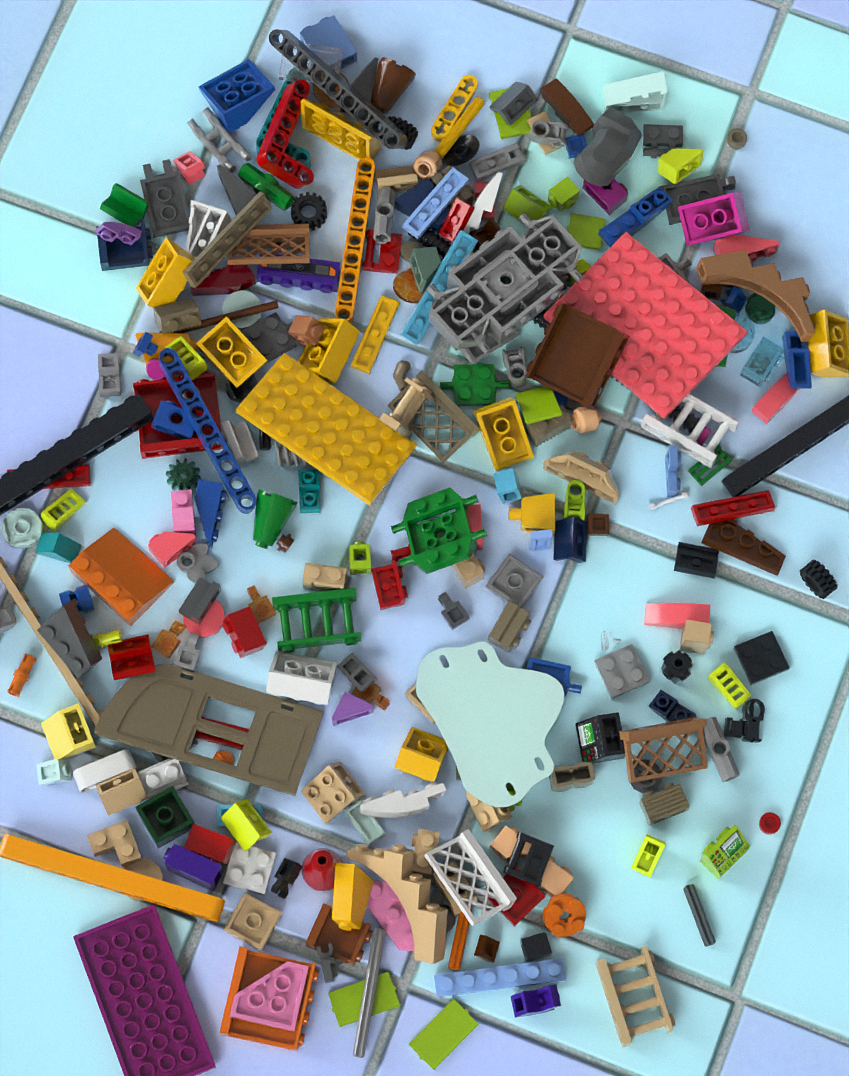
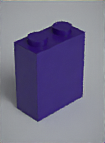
M173 844L172 848L168 847L163 857L167 871L212 891H215L223 874L221 864L176 844Z

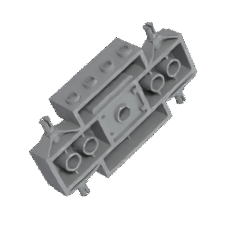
M523 213L519 217V220L527 228L523 238L511 226L505 230H499L494 239L490 242L488 240L485 241L477 252H471L465 257L464 262L460 265H454L448 271L447 287L450 290L440 292L434 284L427 287L426 290L434 297V302L429 310V322L455 350L478 346L485 355L488 354L492 348L484 341L486 331L500 345L561 297L564 284L557 276L570 274L577 283L584 278L576 269L582 246L553 215L532 221L526 213ZM507 276L512 282L510 284H503L500 279Z

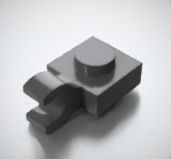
M446 592L438 596L440 604L445 608V610L441 611V614L451 630L470 620L469 615L459 601L453 604Z
M331 943L328 944L329 952L325 954L321 952V947L317 946V953L320 956L326 984L335 982L334 977L337 976L335 963H330V956L334 951Z

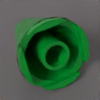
M259 489L256 498L252 540L256 541V546L267 549L268 546H273L298 502L275 493L268 494L266 491Z

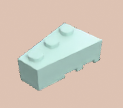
M664 71L604 84L602 90L604 112L611 107L622 113L663 110L667 95Z

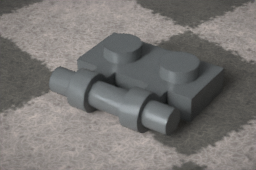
M644 124L643 146H651V148H643V156H651V158L657 159V157L664 153L666 154L671 149H676L675 147H682L683 126ZM657 146H668V149H658Z

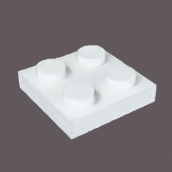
M236 842L223 884L265 895L276 853L253 846L249 850L244 851L239 843Z

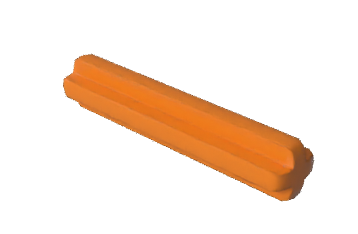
M463 912L459 913L448 964V968L454 971H458L461 968L470 925Z

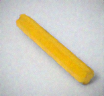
M478 96L474 98L435 148L434 152L441 159H443L484 106L482 98Z

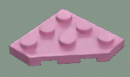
M373 880L367 908L399 950L414 952L412 929L403 905L387 882Z
M287 961L234 995L229 1017L294 1031L309 966Z

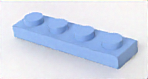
M452 167L403 223L402 228L419 239L468 183V178Z

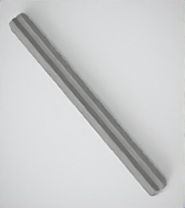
M374 928L353 1049V1056L359 1058L364 1057L385 937V930L382 928Z

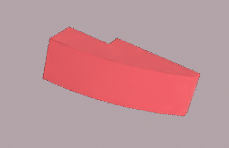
M786 373L753 406L751 412L765 424H768L800 389H791Z
M696 603L646 604L644 625L683 629L686 620L709 623L710 605Z

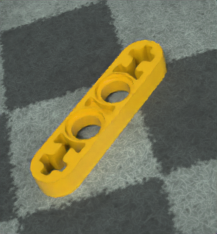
M463 76L431 128V136L435 141L441 142L465 111L478 88V80L475 76ZM472 82V86L468 87L467 93L464 92L466 84ZM460 96L465 99V102L463 104H456L454 99ZM452 112L455 114V118L447 120L444 114ZM443 123L445 125L443 133L438 135L437 130L441 129Z

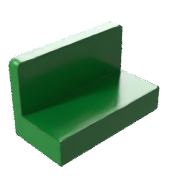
M115 183L110 196L101 203L100 210L126 225L136 227L143 221L149 203L125 187Z

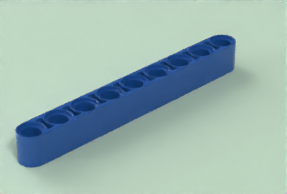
M171 348L162 350L159 356V366L237 509L243 514L251 513L255 509L257 499L178 354ZM170 356L174 361L168 364L163 361V358ZM180 374L184 379L182 381H175L173 376ZM190 392L193 394V397L185 399L182 394ZM196 409L201 410L203 415L195 417L192 411ZM205 427H209L212 429L213 433L210 435H205L202 432V429ZM214 445H219L222 447L223 451H221L220 453L213 452L212 447ZM229 463L232 465V469L225 471L221 465ZM239 481L242 483V487L235 489L231 483ZM243 499H249L251 500L252 505L249 507H245L242 505L241 501Z

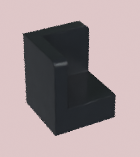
M545 932L520 940L526 963L551 956L552 954Z

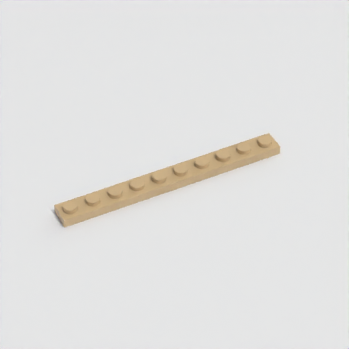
M0 557V580L96 727L102 715L101 710L96 712L92 706L95 704V701L89 692L87 694L83 692L82 687L84 684L81 679L73 676L68 666L37 631L41 627L37 620L40 616L34 607L29 608L27 605L29 601L27 595L23 590L18 591L16 585L19 583L12 573L8 575L5 570L8 566L3 558Z

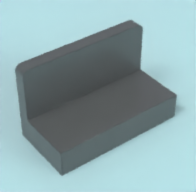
M515 82L489 108L491 111L499 112L505 123L511 126L538 99L528 84Z
M199 578L180 607L179 614L200 625L221 592L220 584L215 581L209 583Z

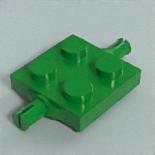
M494 364L454 365L452 382H440V389L452 390L457 406H486L496 402L495 394L497 389H509V380L497 381Z

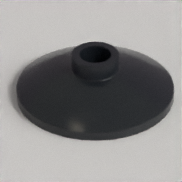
M473 135L460 136L443 157V160L451 166H458L468 162L477 154L480 147L479 140Z

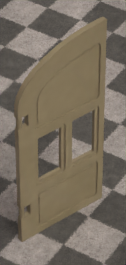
M160 664L155 665L156 672L133 676L110 700L95 727V735L296 796L324 711L299 703L289 702L283 698L202 673L192 672L179 666ZM184 674L193 677V679L188 680L182 678L181 675ZM208 698L256 712L249 732L202 719L201 717ZM284 705L294 708L293 712L286 709H282L281 706ZM196 731L244 745L237 766L189 752Z

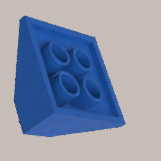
M249 59L198 86L220 122L230 133L247 124L276 90L274 85Z

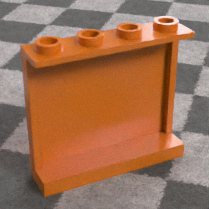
M239 946L220 1027V1035L297 1051L298 1046H303L305 1034L301 1032L303 1025H307L310 1012H306L308 1003L312 1004L315 991L311 990L312 983L318 980L319 969H316V963L310 964L250 951L248 948ZM287 961L309 966L294 1031L229 1017L234 995Z

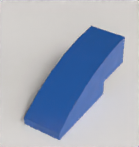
M786 331L782 336L790 387L791 389H811L810 356L807 343L801 342L796 331Z

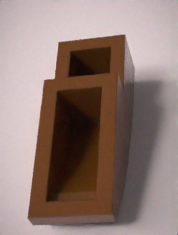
M557 78L541 88L543 99L555 110V115L567 124L578 137L593 128L594 123L586 111Z

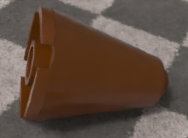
M382 57L379 61L371 97V104L382 114H387L416 76V73L403 64L400 66L396 64L397 61Z

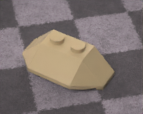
M574 451L545 459L543 470L568 482L579 480L585 485L586 491L615 505L617 504L620 495L611 470L605 463L601 461L595 462L589 459L586 454Z

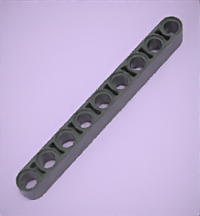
M275 29L270 32L269 43L388 149H401L406 145L407 137L402 130L290 31ZM280 34H282L283 40L281 43L279 42ZM294 47L297 48L296 55L293 54ZM309 59L311 60L310 68H308L307 62ZM323 71L326 75L324 81L321 78V74ZM337 84L340 87V91L338 94L335 90ZM351 97L354 99L353 106L350 105ZM365 110L369 113L367 119L364 117ZM380 122L383 125V129L381 132L378 129V125ZM394 135L397 137L396 144L393 143Z

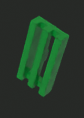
M720 445L714 450L715 454H720L717 456L714 465L722 458L725 461L706 477L700 478L710 469L708 466H705L697 474L695 473L703 465L699 461L688 470L701 486L733 460L727 455L725 450L721 449Z

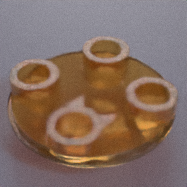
M411 268L398 274L393 281L395 294L405 302L418 303L425 290L423 292L418 291Z

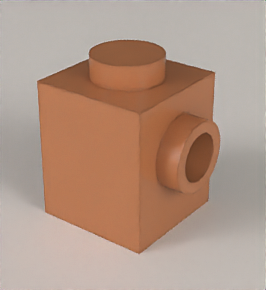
M296 315L288 333L302 345H317L325 327L314 317Z

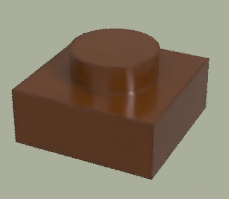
M588 514L587 536H608L609 514Z
M480 935L474 956L494 963L500 942L486 935Z

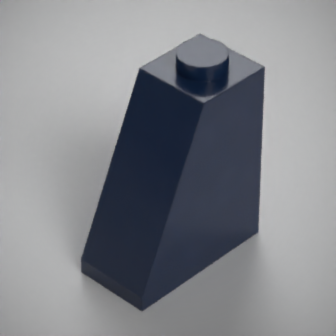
M426 179L396 198L395 208L397 211L410 217L435 187L429 179ZM447 206L429 228L439 233L451 208Z

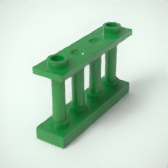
M348 588L272 597L273 611L278 610L280 613L283 641L277 642L278 651L291 653L295 649L342 643L351 646L360 642L361 632L354 633L351 604L356 601V589ZM340 603L343 606L346 634L333 635L330 611L332 604ZM311 606L322 608L325 636L312 638L309 612ZM299 608L301 610L304 639H291L288 613L290 609Z

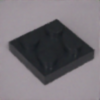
M773 631L738 644L733 648L750 685L790 669Z

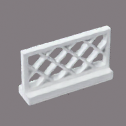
M469 829L463 831L460 836L424 855L472 926L502 910L510 909L517 899ZM457 844L462 850V854L450 853L451 847ZM436 854L445 856V863L436 862L433 856ZM449 858L460 861L459 869L448 866ZM464 862L473 866V873L462 870ZM447 871L458 874L456 882L447 878ZM461 875L472 878L471 886L460 883ZM475 880L483 881L486 889L475 888ZM458 889L470 891L469 899L461 898L458 894ZM473 893L484 896L483 904L472 901ZM488 897L495 899L499 906L492 907L486 905ZM471 906L482 909L481 915L475 918L470 911Z

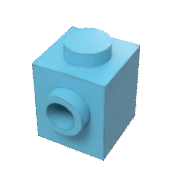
M513 468L503 469L500 472L494 473L497 494L503 504L522 499L519 478Z

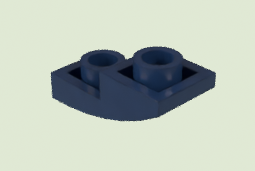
M662 690L658 692L649 705L651 710L667 722L697 717L694 712L679 704L677 699Z

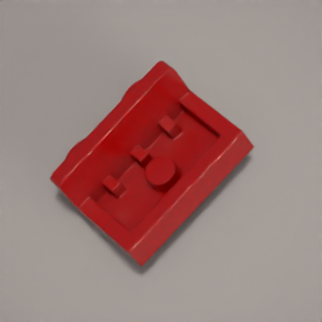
M392 561L391 565L372 568L371 572L380 610L405 605V598H408L406 585L402 586L400 579L403 578L401 566H397L396 561Z

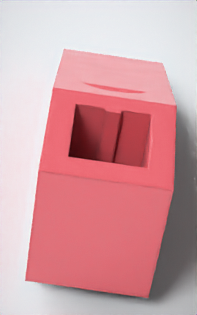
M731 235L715 240L713 250L715 255L746 250L748 257L753 262L758 257L774 255L778 251L780 242Z

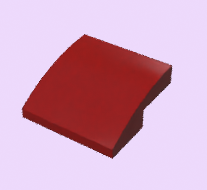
M149 634L123 639L122 642L108 645L114 680L156 672Z

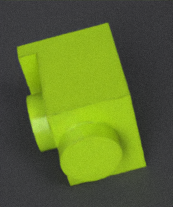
M355 542L353 545H349L350 575L371 574L370 544ZM361 556L364 560L357 561L356 558Z

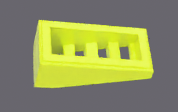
M180 336L165 348L177 350L182 345L184 346L176 353L191 380H194L207 370V365L193 347Z
M71 488L41 512V520L53 532H56L86 501ZM69 497L76 503L75 505L68 500ZM64 503L69 508V510L63 507L62 504ZM57 509L63 514L62 516L56 512Z
M725 662L707 678L735 710L751 697V694ZM724 673L725 676L719 680L717 677ZM730 679L732 682L724 687L722 684ZM735 685L737 689L729 694L728 690ZM741 691L743 695L735 701L733 697Z

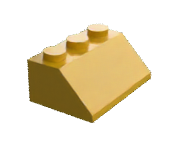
M165 238L136 286L137 291L147 306L152 308L176 302L178 295L186 287L187 279L183 271L194 260L190 253L169 238Z
M825 309L810 314L809 317L815 325V333L807 341L811 374L821 378L849 377L848 319Z
M318 318L317 321L325 329L317 345L308 344L305 346L298 362L329 384H336L360 331L345 319Z

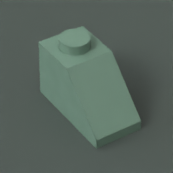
M436 247L413 248L409 262L419 292H423L427 288L442 262V257L438 254Z

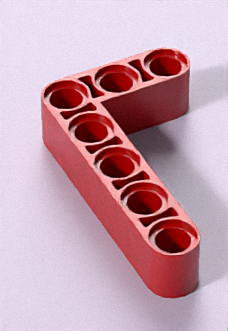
M299 79L285 88L256 157L257 163L261 168L296 189L307 186L314 180V174L310 168L284 153L301 114V100L307 99L310 92L308 82L303 79Z

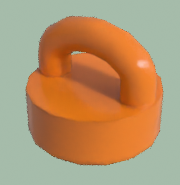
M228 751L216 752L213 757L215 760L234 765L233 756Z

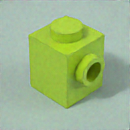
M567 176L549 189L548 202L560 212L564 209L568 210L579 199L580 190Z

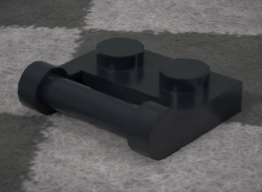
M518 831L516 836L518 838L508 865L504 867L503 872L539 886L554 845ZM525 842L531 844V847L520 872L515 868Z

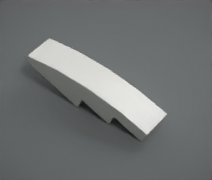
M498 171L474 202L473 207L475 209L464 229L465 233H469L470 227L478 230L484 210L492 212L502 172Z

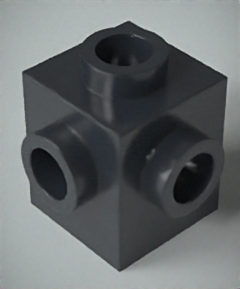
M678 650L673 653L671 651L663 658L662 673L674 684L679 680L683 682L692 674L690 672L693 667L692 660L685 652L682 653ZM675 662H677L681 667H677L675 665Z

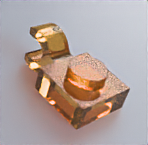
M255 585L247 588V593L252 600L248 607L250 606L258 624L276 615L267 595L261 598Z
M175 620L169 631L162 629L151 647L170 659L181 643L177 637L185 630L186 626L180 621Z
M372 683L362 693L356 687L352 691V695L370 704L374 702L384 711L390 705L388 703L389 700L379 694L381 687L375 683Z

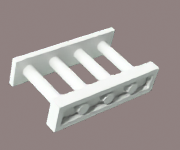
M691 394L682 401L685 403V406L672 426L668 427L661 421L662 417L657 413L651 416L648 414L644 416L641 428L670 445H677V449L709 468H712L716 461L717 455L714 450L726 431L729 429L735 432L738 422L732 415L721 413ZM693 408L702 413L703 416L690 436L685 437L678 430ZM710 419L721 424L707 447L697 444V438Z

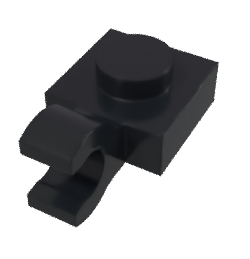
M284 858L274 876L277 878V881L272 885L270 891L278 894V897L285 899L289 893L288 884H294L303 866L295 861Z

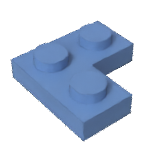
M669 445L665 456L667 497L676 496L677 490L681 489L680 478H677L676 471H679L682 455L681 452H678L677 445Z

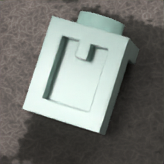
M54 759L36 764L38 783L41 786L60 781H72V768L67 760Z

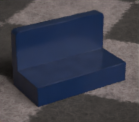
M571 517L555 522L553 560L570 559L578 563L586 562V521Z

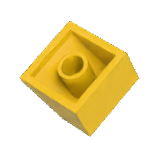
M411 727L401 746L394 768L420 777L424 781L434 783L449 748L443 738Z

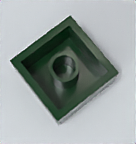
M174 786L135 807L138 816L158 849L189 832L192 825L195 824Z

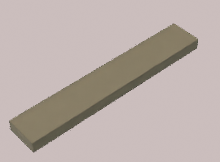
M258 192L186 267L183 274L191 287L196 288L272 209L264 193Z

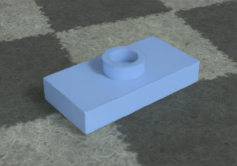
M552 530L531 531L529 550L549 549L553 537Z

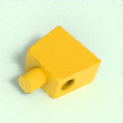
M555 493L523 497L521 499V508H509L508 520L521 521L522 532L531 533V531L552 530V536L554 537Z

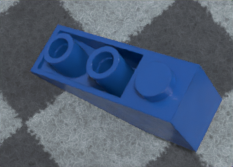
M199 479L195 503L208 546L212 548L213 542H217L219 530L216 529L217 522L221 523L223 510H220L221 503L226 501L227 491L224 490L223 483Z

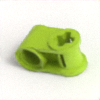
M572 480L567 486L563 519L571 517L583 521L585 519V485L579 480ZM578 488L581 493L573 495L570 489Z

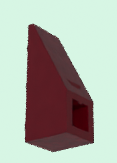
M227 264L222 269L218 268L212 271L196 288L190 286L193 296L223 295L240 290L244 291L255 285L256 282L255 276L248 265Z

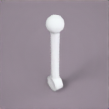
M683 491L680 495L650 504L648 507L650 510H654L675 500L686 499L689 497V493Z

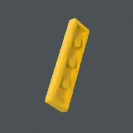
M383 295L380 296L352 360L351 368L370 374L399 308V301Z

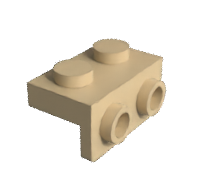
M469 792L465 793L483 832L512 818L509 807H493L483 803Z

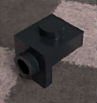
M254 374L238 388L230 381L226 382L228 397L233 401L241 403L258 384Z

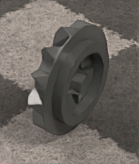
M647 759L641 760L646 765H648V763L650 762V760ZM639 763L634 768L635 777L640 776L639 773L645 769ZM656 763L651 767L656 773L661 771ZM662 777L630 784L634 790L647 793L659 787Z

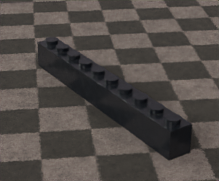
M139 393L128 397L121 405L110 408L100 418L92 419L87 426L76 429L66 439L58 440L48 450L40 451L35 458L21 463L14 471L3 474L0 479V515L154 420L152 412Z

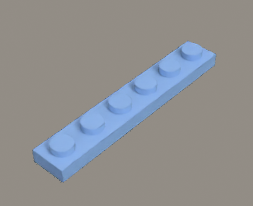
M563 958L438 974L434 975L436 995L439 998L566 981Z

